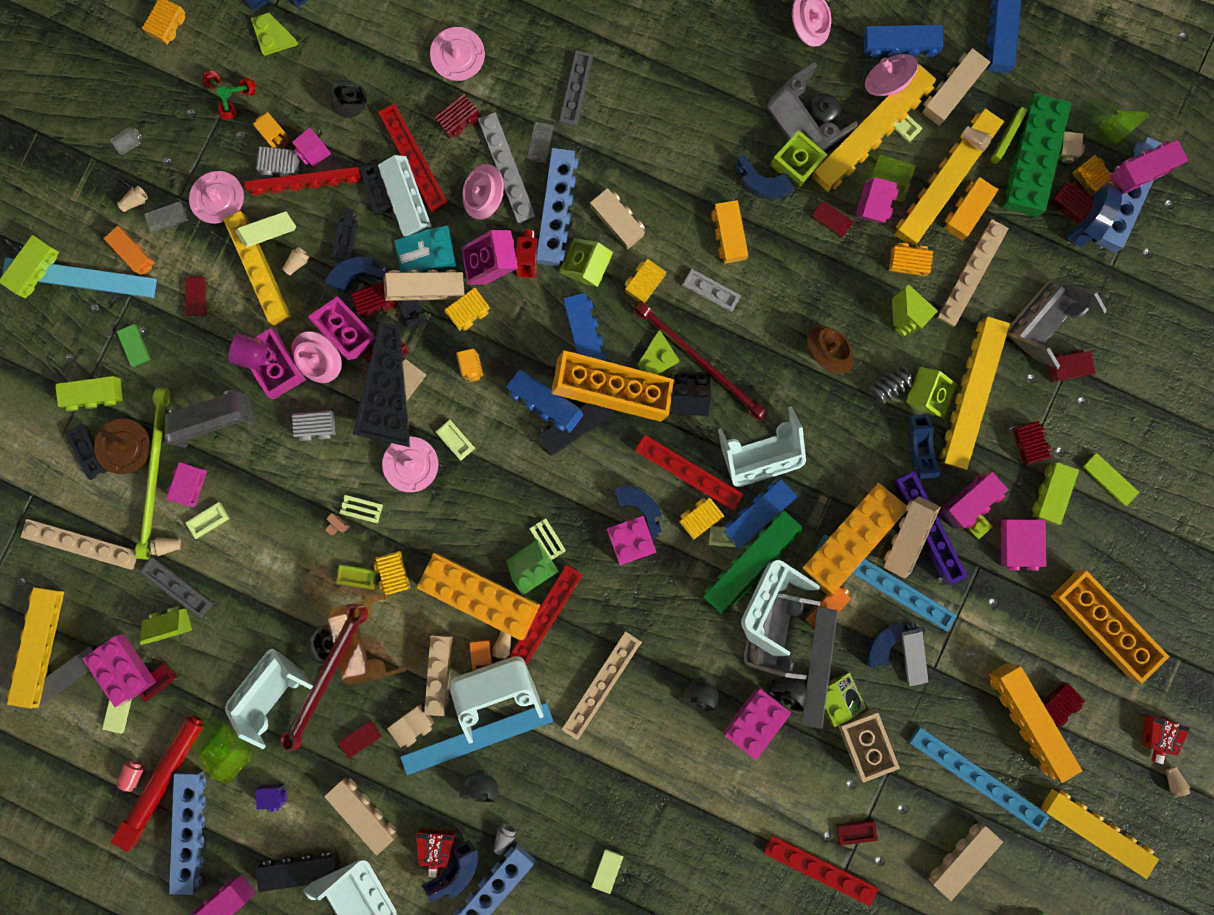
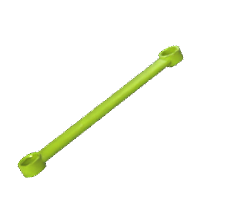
M157 387L153 393V402L156 410L141 540L138 541L135 547L137 559L149 560L152 555L150 536L165 407L168 406L170 401V391L168 388Z

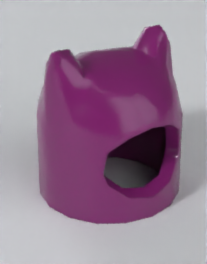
M241 333L235 335L228 356L231 364L249 369L271 365L270 361L266 358L268 349L262 340Z

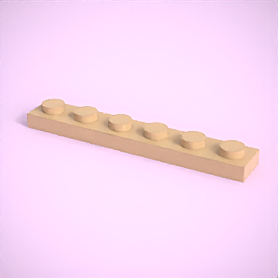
M993 219L989 222L936 319L951 327H955L1009 228Z
M26 519L21 538L130 570L134 569L137 559L134 549L32 519Z
M624 632L562 727L564 732L576 740L580 738L642 641L628 632Z

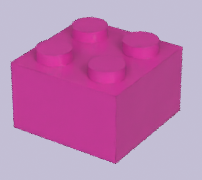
M644 516L607 528L619 565L656 553Z

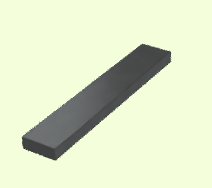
M817 608L807 683V702L804 707L802 725L823 728L838 610Z

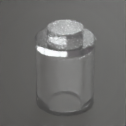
M128 127L112 137L110 141L121 155H124L142 143L140 140L142 136L136 128Z

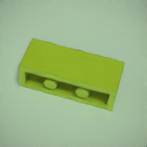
M32 235L0 278V283L15 294L26 298L34 291L37 282L45 276L48 267L56 261L59 251Z
M114 376L56 384L58 407L65 408L66 411H77L78 407L83 406L86 409L97 408L98 404L114 406L116 402L123 401L121 379Z
M1058 462L1050 463L1044 473L1046 476L1045 481L1038 490V494H1040L1038 501L1034 503L1032 512H1034L1033 518L1045 520V522L1053 525H1061L1079 473L1078 469Z

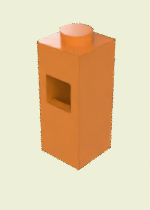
M117 226L104 238L129 267L139 275L148 273L152 269V265L155 264L150 256L121 227Z
M841 585L831 598L825 594L819 600L820 606L815 605L803 619L815 629L817 608L838 610L839 613L851 600L848 596L850 592Z
M491 639L470 642L472 671L493 664Z

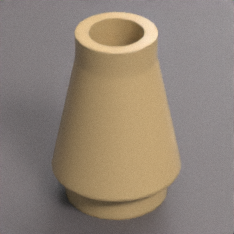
M969 126L962 134V137L978 151L984 152L992 140L988 133Z
M132 187L117 204L122 211L126 212L131 208L144 204L148 197L141 187Z
M300 247L292 250L282 269L291 276L308 262L307 259L310 256Z
M156 537L154 540H151L152 555L161 556L181 550L180 538Z
M503 631L500 632L491 650L493 652L492 657L505 660L510 656L511 635Z
M1177 766L1165 769L1170 793H1173L1175 798L1190 794V786L1179 772Z

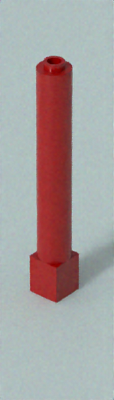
M195 715L186 717L127 819L121 823L110 843L125 852L130 851L136 846L146 829L145 825L174 778V774L177 773L204 727L203 720Z

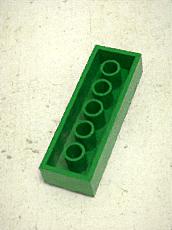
M1036 93L1027 101L1025 109L1028 111L1021 123L1001 208L1038 217L1046 211L1072 102Z
M785 511L782 514L777 513L772 518L769 528L764 527L759 532V537L755 543L751 541L745 547V553L741 557L738 555L732 561V567L728 571L724 570L718 576L719 581L715 585L711 584L704 593L706 595L704 598L723 617L763 575L767 564L777 560L802 533V526Z

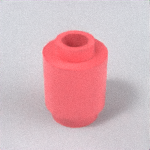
M130 760L124 763L117 780V787L119 789L132 792L137 787L144 770L140 762Z

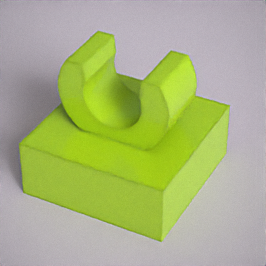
M981 515L975 519V524L967 529L976 540H979L993 527Z

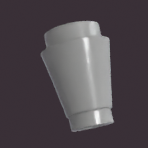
M503 823L498 827L493 851L496 854L503 855L516 837V829L512 825Z

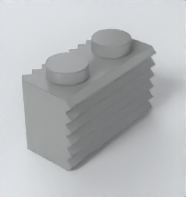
M259 146L256 170L261 176L272 178L273 175H279L280 177L298 175L300 157L294 150Z
M332 411L292 414L293 436L299 438L300 441H310L311 437L319 436V439H330V435H336L334 412Z

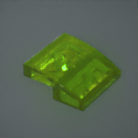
M878 155L871 178L876 177L897 183L896 188L899 191L896 200L904 203L916 166Z

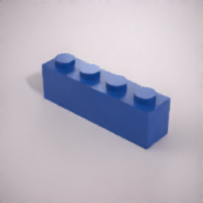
M991 0L990 9H992V16H990L988 27L991 29L987 37L989 51L985 57L990 61L987 71L1010 73L1015 67L1021 0Z
M943 25L867 26L863 33L864 56H870L871 58L885 55L892 57L899 54H909L914 57L918 55L936 56L943 48Z
M586 293L563 298L577 354L607 361L605 352L601 353L600 345H603L601 335L596 334L595 327H598L596 316L591 315L590 309L593 308L591 297L587 298Z
M521 369L506 386L512 399L517 402L519 400L524 402V406L532 412L534 410L537 411L546 422L548 420L552 421L554 427L561 432L565 430L570 433L583 417L580 408L562 396L551 394L552 390Z
M782 479L778 483L773 481L767 487L768 492L765 495L760 493L753 500L754 505L750 508L747 506L738 513L740 517L736 521L731 519L724 526L726 528L723 532L724 535L738 550L797 497Z

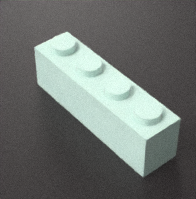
M394 155L378 165L380 175L385 183L387 194L390 197L393 211L403 236H410L431 228L407 157Z

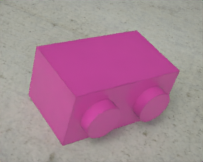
M308 128L292 142L296 147L294 150L306 165L310 163L313 168L331 154L311 128Z
M179 462L173 471V482L167 489V499L186 506L195 507L207 470Z

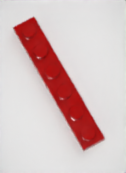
M395 103L379 111L378 113L401 156L407 157L415 182L431 212L448 204Z
M354 167L245 181V189L254 196H261L265 192L281 193L282 190L288 189L299 191L304 187L316 189L320 185L337 186L343 182L354 184L363 179L360 169Z
M644 435L635 450L636 453L733 511L743 496V493Z
M566 565L537 611L525 638L518 641L508 658L518 656L525 661L526 665L528 664L582 578V573Z
M772 834L763 851L765 855L868 906H871L879 889L877 886Z

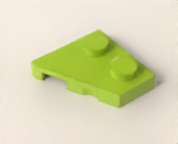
M270 13L251 18L264 56L298 45L296 39Z
M660 330L637 366L641 371L659 375L680 361Z

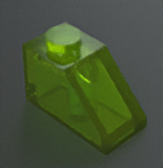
M1121 110L1116 115L1110 114L1103 121L1105 125L1100 130L1116 145L1150 114L1148 112Z

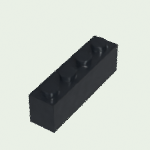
M589 403L584 406L580 404L577 407L580 408L583 417L570 433L565 430L561 432L554 426L550 427L548 425L540 431L541 434L538 437L550 455L553 456L615 415L614 410Z
M331 850L314 856L312 853L301 855L300 858L286 856L278 861H274L272 858L265 859L256 867L258 892L309 885L340 869L338 852L332 853Z

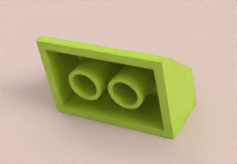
M909 284L892 298L893 325L896 327V331L903 337L906 336L908 338L922 329L938 312Z

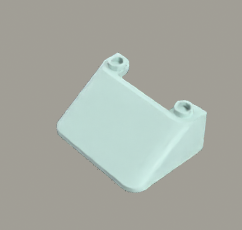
M358 860L310 883L303 890L305 895L311 900H321L326 896L336 915H397L393 904L371 866L364 860Z

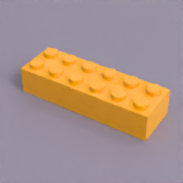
M564 350L557 359L551 394L661 422L669 415L674 379Z
M878 482L806 563L801 573L818 584L820 589L831 598L905 514L907 505Z
M433 553L417 586V589L519 640L525 638L541 605L438 553Z
M1077 570L1051 595L1053 600L1131 681L1142 684L1170 657L1088 571Z
M1007 662L988 673L991 678L989 680L990 684L1001 695L999 697L1000 701L1011 712L1009 714L1010 718L1015 724L1019 725L1021 729L1019 731L1020 735L1025 741L1029 742L1031 746L1029 748L1030 752L1040 761L1041 765L1039 767L1046 776L1048 775L1053 780L1056 779L1061 783L1082 772L1081 767L1022 667Z

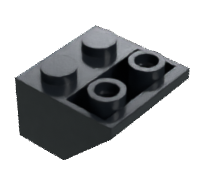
M672 372L674 382L670 414L709 416L711 401L710 375Z

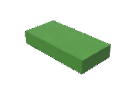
M133 324L117 331L132 367L151 360L137 325Z

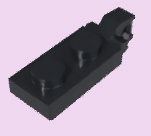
M346 208L345 217L340 218V221H338L331 256L333 260L345 261L353 257L358 230V220H355L356 211L354 209Z

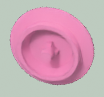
M794 0L792 19L798 36L809 46L815 47L823 44L829 36L831 27V13L825 0Z
M452 27L442 31L434 39L430 49V58L433 67L442 77L453 81H462L471 78L480 70L484 62L485 50L481 39L473 31L463 27Z
M899 54L883 58L870 71L865 80V88L868 93L875 96H889L903 90L908 86L918 70L916 58L909 54Z
M482 164L476 167L465 181L463 204L466 212L472 218L480 220L488 218L496 211L501 202L504 185L502 175L496 167L490 164Z
M214 171L201 176L194 183L189 194V204L193 213L200 220L212 224L224 222L223 218L237 213L244 199V192L240 182L233 175L223 171Z
M306 331L294 339L291 348L292 358L303 375L319 383L330 382L339 375L341 370L340 354L337 348L324 335L314 331Z
M410 437L411 448L391 444L387 448L383 457L382 467L387 481L393 487L404 492H417L428 487L435 479L438 471V457L428 442L421 438Z

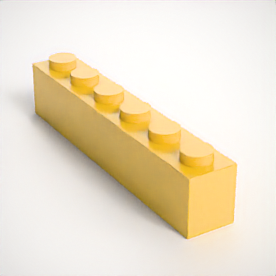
M239 211L223 218L268 322L276 326L292 319L259 243L245 247L236 233L237 228L250 224L247 216Z
M33 587L29 595V608L24 616L26 621L24 630L20 634L21 644L16 653V666L11 674L12 684L7 692V705L24 708L39 707L64 591Z
M1051 789L1040 807L1041 810L1145 879L1149 877L1159 861L1157 857L1152 855L1154 853L1152 849L1144 844L1140 847L1136 844L1138 840L1127 833L1125 836L1120 834V828L1112 823H1109V825L1102 822L1104 820L1102 816L1094 811L1090 814L1086 811L1087 806L1079 801H1076V803L1069 800L1071 796L1061 789L1059 792Z

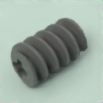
M901 365L899 369L893 370V374H886V377L880 378V382L875 381L868 388L877 401L885 404L884 397L892 400L891 393L895 396L899 395L897 389L905 392L904 385L911 388L910 381L912 378L908 370Z

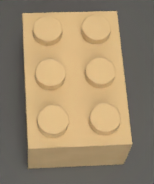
M872 709L838 725L857 776L863 783L900 769L877 711Z

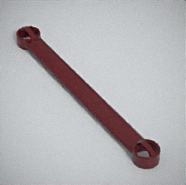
M641 300L637 302L633 307L637 317L649 320L743 402L748 407L751 417L756 420H763L768 412L762 405L752 401L653 314L649 306Z
M352 604L347 608V619L313 683V687L309 690L289 731L281 736L280 743L283 750L287 752L294 751L301 746V735L359 624L367 620L368 611L365 605ZM358 608L360 615L355 618V609ZM289 736H291L293 740L291 744L289 743Z

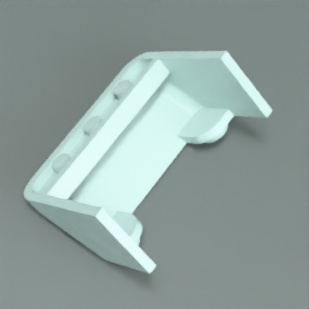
M792 406L788 407L790 421L783 422L777 427V436L741 447L736 439L726 440L722 428L718 429L721 449L731 480L735 486H745L801 468L806 463L803 428Z
M780 560L771 561L767 564L742 617L741 625L750 642L773 656H789L791 652L764 636L763 624L778 592L785 590L789 582L802 591L819 590L820 586Z
M270 649L264 654L225 706V712L237 736L262 749L266 746L260 736L268 728L266 714L288 686L293 689L301 685L309 689L313 687L304 671L275 649Z
M514 656L455 677L450 682V692L458 720L469 744L473 743L471 726L478 721L477 710L514 697L516 703L520 706L534 704L539 717H544L540 697L525 661L521 657Z

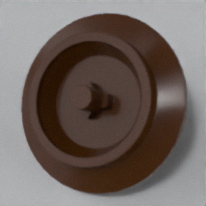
M816 326L809 331L807 335L808 349L820 366L836 374L846 373L852 368L854 362L852 348L843 334L826 326Z
M116 419L107 423L98 432L94 443L95 456L100 465L115 474H129L138 470L147 461L151 450L150 437L145 428L130 419Z

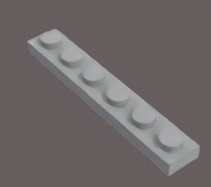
M496 112L479 118L480 126L496 168L502 175L503 185L518 224L536 218Z

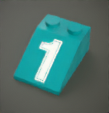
M448 226L428 229L395 240L400 273H407L410 270L427 273L428 270L443 271L457 268L452 235Z

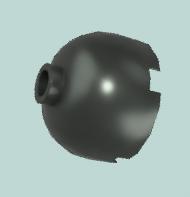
M347 80L335 81L330 86L328 93L330 108L337 115L345 118H354L361 114L368 99L367 93L361 86L357 88L354 86V82Z
M828 93L813 95L804 106L818 127L825 123L836 125L840 119V104L834 96Z
M327 624L317 627L310 633L306 648L312 660L320 664L324 663L341 631L339 627Z
M782 676L774 683L770 694L783 706L787 703L791 705V710L803 712L807 702V685L804 683V679Z
M700 677L698 680H692L683 686L679 700H681V704L695 710L705 708L704 712L714 713L717 710L719 695L717 689L710 684V680Z
M477 770L475 774H469L464 778L460 786L459 797L469 800L470 796L471 799H475L478 802L494 803L498 801L499 786L497 781L488 775V771Z

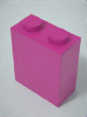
M1000 520L1001 566H1008V570H1020V567H1027V570H1039V567H1046L1045 520Z

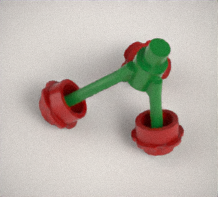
M211 70L202 75L203 86L217 89V95L222 99L217 113L224 120L232 119L237 114L235 106L227 102L231 93L240 91L243 95L253 96L256 93V83L249 77L241 80L238 87L227 88L219 86L221 78L217 75V72Z

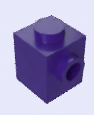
M285 784L264 785L256 789L257 810L267 809V812L279 811V808L287 802L288 792L285 790Z

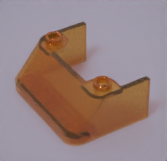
M388 594L332 608L327 614L332 643L334 644L347 619L346 611L350 605H365L368 611V619L371 615L370 603L389 598ZM358 608L355 609V618L360 615ZM359 626L338 665L340 677L346 684L371 681L406 671V667L386 670L384 663L378 659L367 661Z

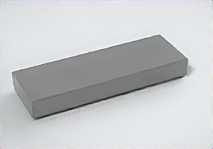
M692 268L682 284L688 290L731 313L741 297L740 294Z
M916 629L902 632L908 685L914 686L928 683L922 630Z

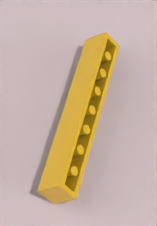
M919 64L918 70L908 86L896 94L889 95L814 171L812 178L828 193L832 189L836 190L843 182L841 179L845 175L849 177L856 169L854 166L858 162H864L869 156L868 152L872 148L875 150L882 143L881 139L885 135L888 137L894 131V125L897 122L902 123L908 116L907 112L911 108L913 110L916 109L921 103L920 99L924 95L927 97L934 90L933 85L936 79Z
M985 108L981 114L977 112L973 117L971 128L988 133L993 138L1004 121ZM962 134L960 136L962 138L959 144L956 142L949 151L951 153L949 159L945 157L939 165V168H941L939 173L936 174L934 172L928 180V183H930L927 189L923 188L918 194L919 201L916 204L912 203L906 211L909 215L906 219L902 218L896 225L898 230L894 235L911 247H914L919 242L983 152L974 148L962 137Z
M986 317L979 321L977 325V339H974L971 345V350H973L972 356L966 362V368L968 369L960 383L962 390L961 393H958L955 400L957 407L950 417V422L952 423L950 430L948 429L945 434V448H942L939 454L941 465L961 471L968 469L1010 323Z

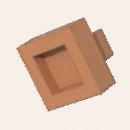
M331 513L326 519L331 524L325 531L330 535H334L338 530L345 532L350 526L337 514Z

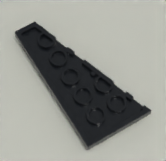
M380 322L353 435L411 448L400 326Z

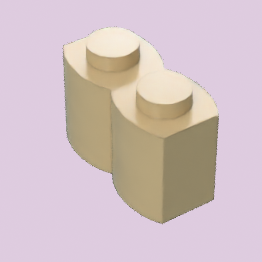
M422 704L416 706L387 728L400 748L404 745L409 747L417 741L416 736L419 734L424 736L432 730L431 726L434 721L430 715H424L425 708Z

